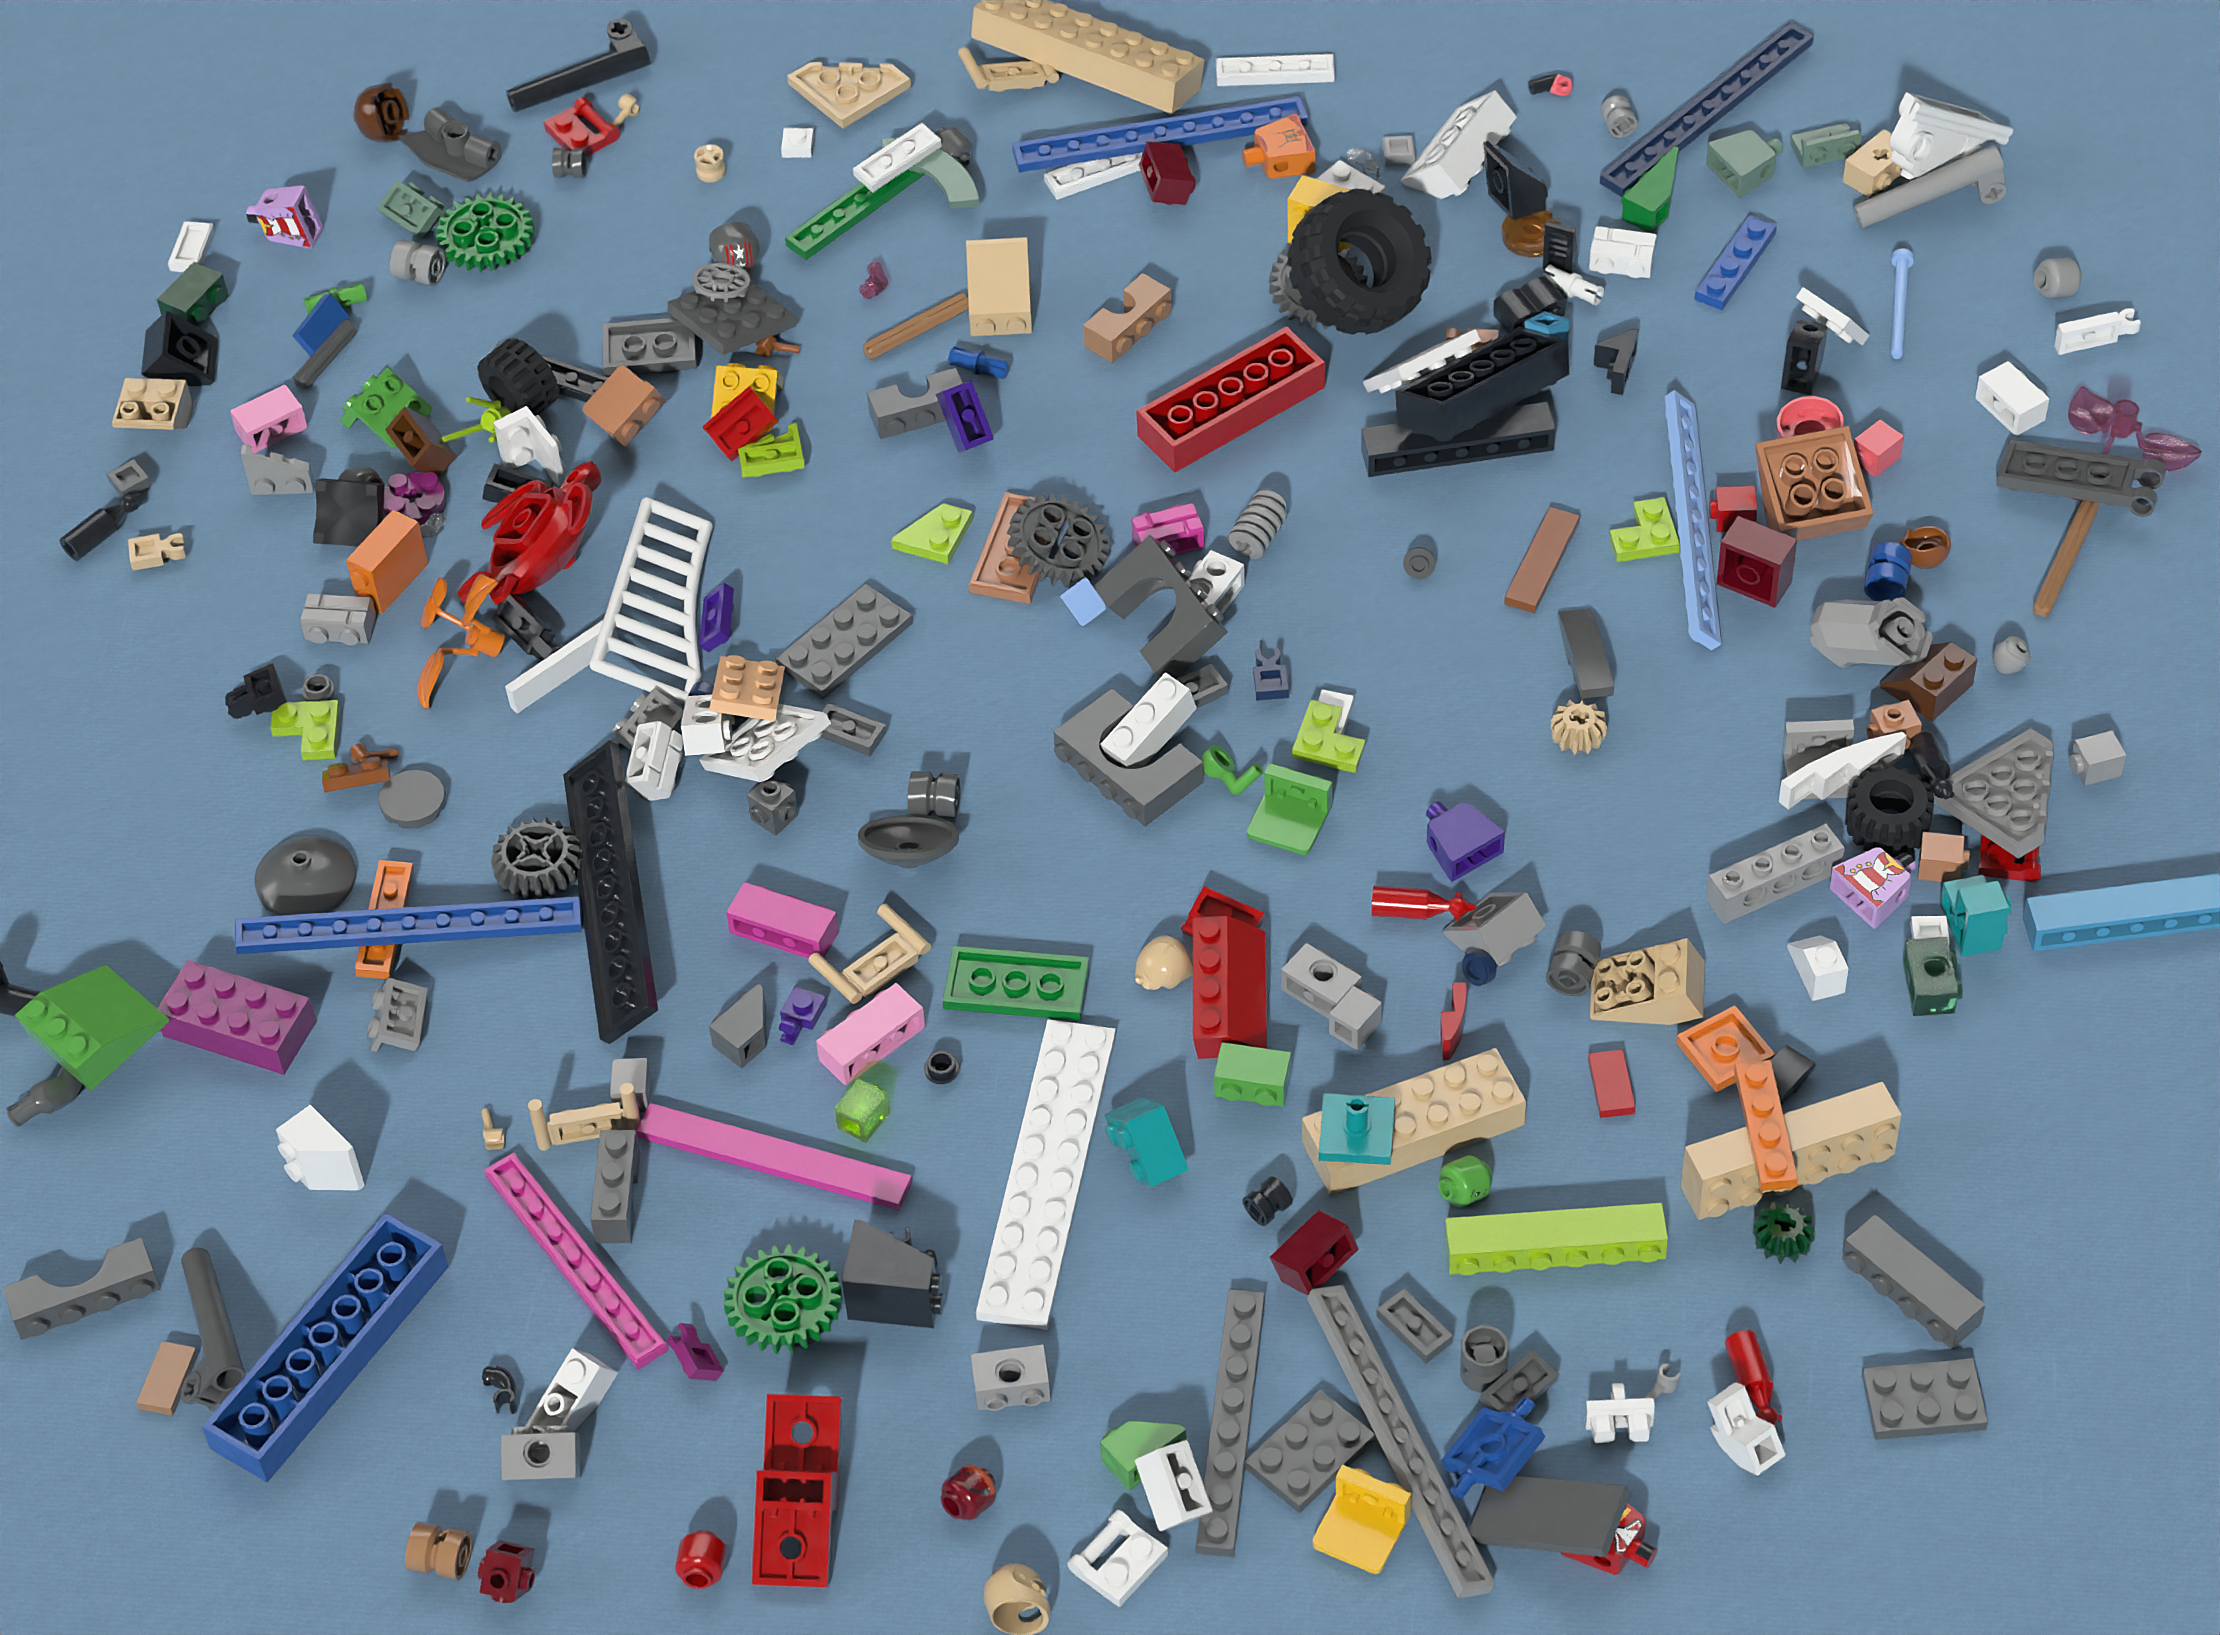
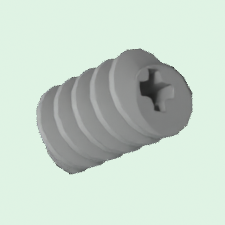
M1262 489L1257 491L1236 522V525L1230 531V534H1228L1230 545L1249 559H1260L1264 554V550L1270 545V541L1274 539L1276 533L1280 530L1281 524H1284L1287 519L1285 511L1286 502L1283 497L1271 490Z

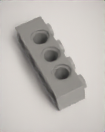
M1824 824L1710 874L1708 877L1706 901L1723 924H1726L1831 877L1832 868L1843 862L1845 847L1828 825Z

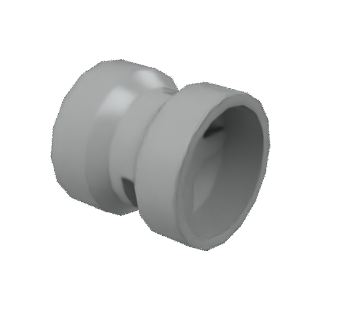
M1617 95L1603 102L1600 112L1607 122V128L1612 136L1617 138L1626 137L1635 131L1637 119L1631 111L1627 98Z

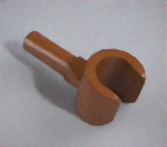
M771 335L756 343L758 347L755 351L758 356L768 358L773 350L799 354L800 346L776 342V339Z
M355 744L350 748L352 754L350 760L354 765L361 764L360 762L363 759L370 757H379L380 759L398 757L397 748L368 752L363 744Z

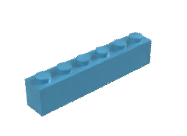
M2208 873L2203 876L2188 878L2175 877L2170 880L2139 882L2133 885L2117 887L2106 886L2101 889L2086 891L2073 890L2068 893L2054 895L2042 894L2027 898L2023 921L2032 950L2041 951L2220 928V873Z

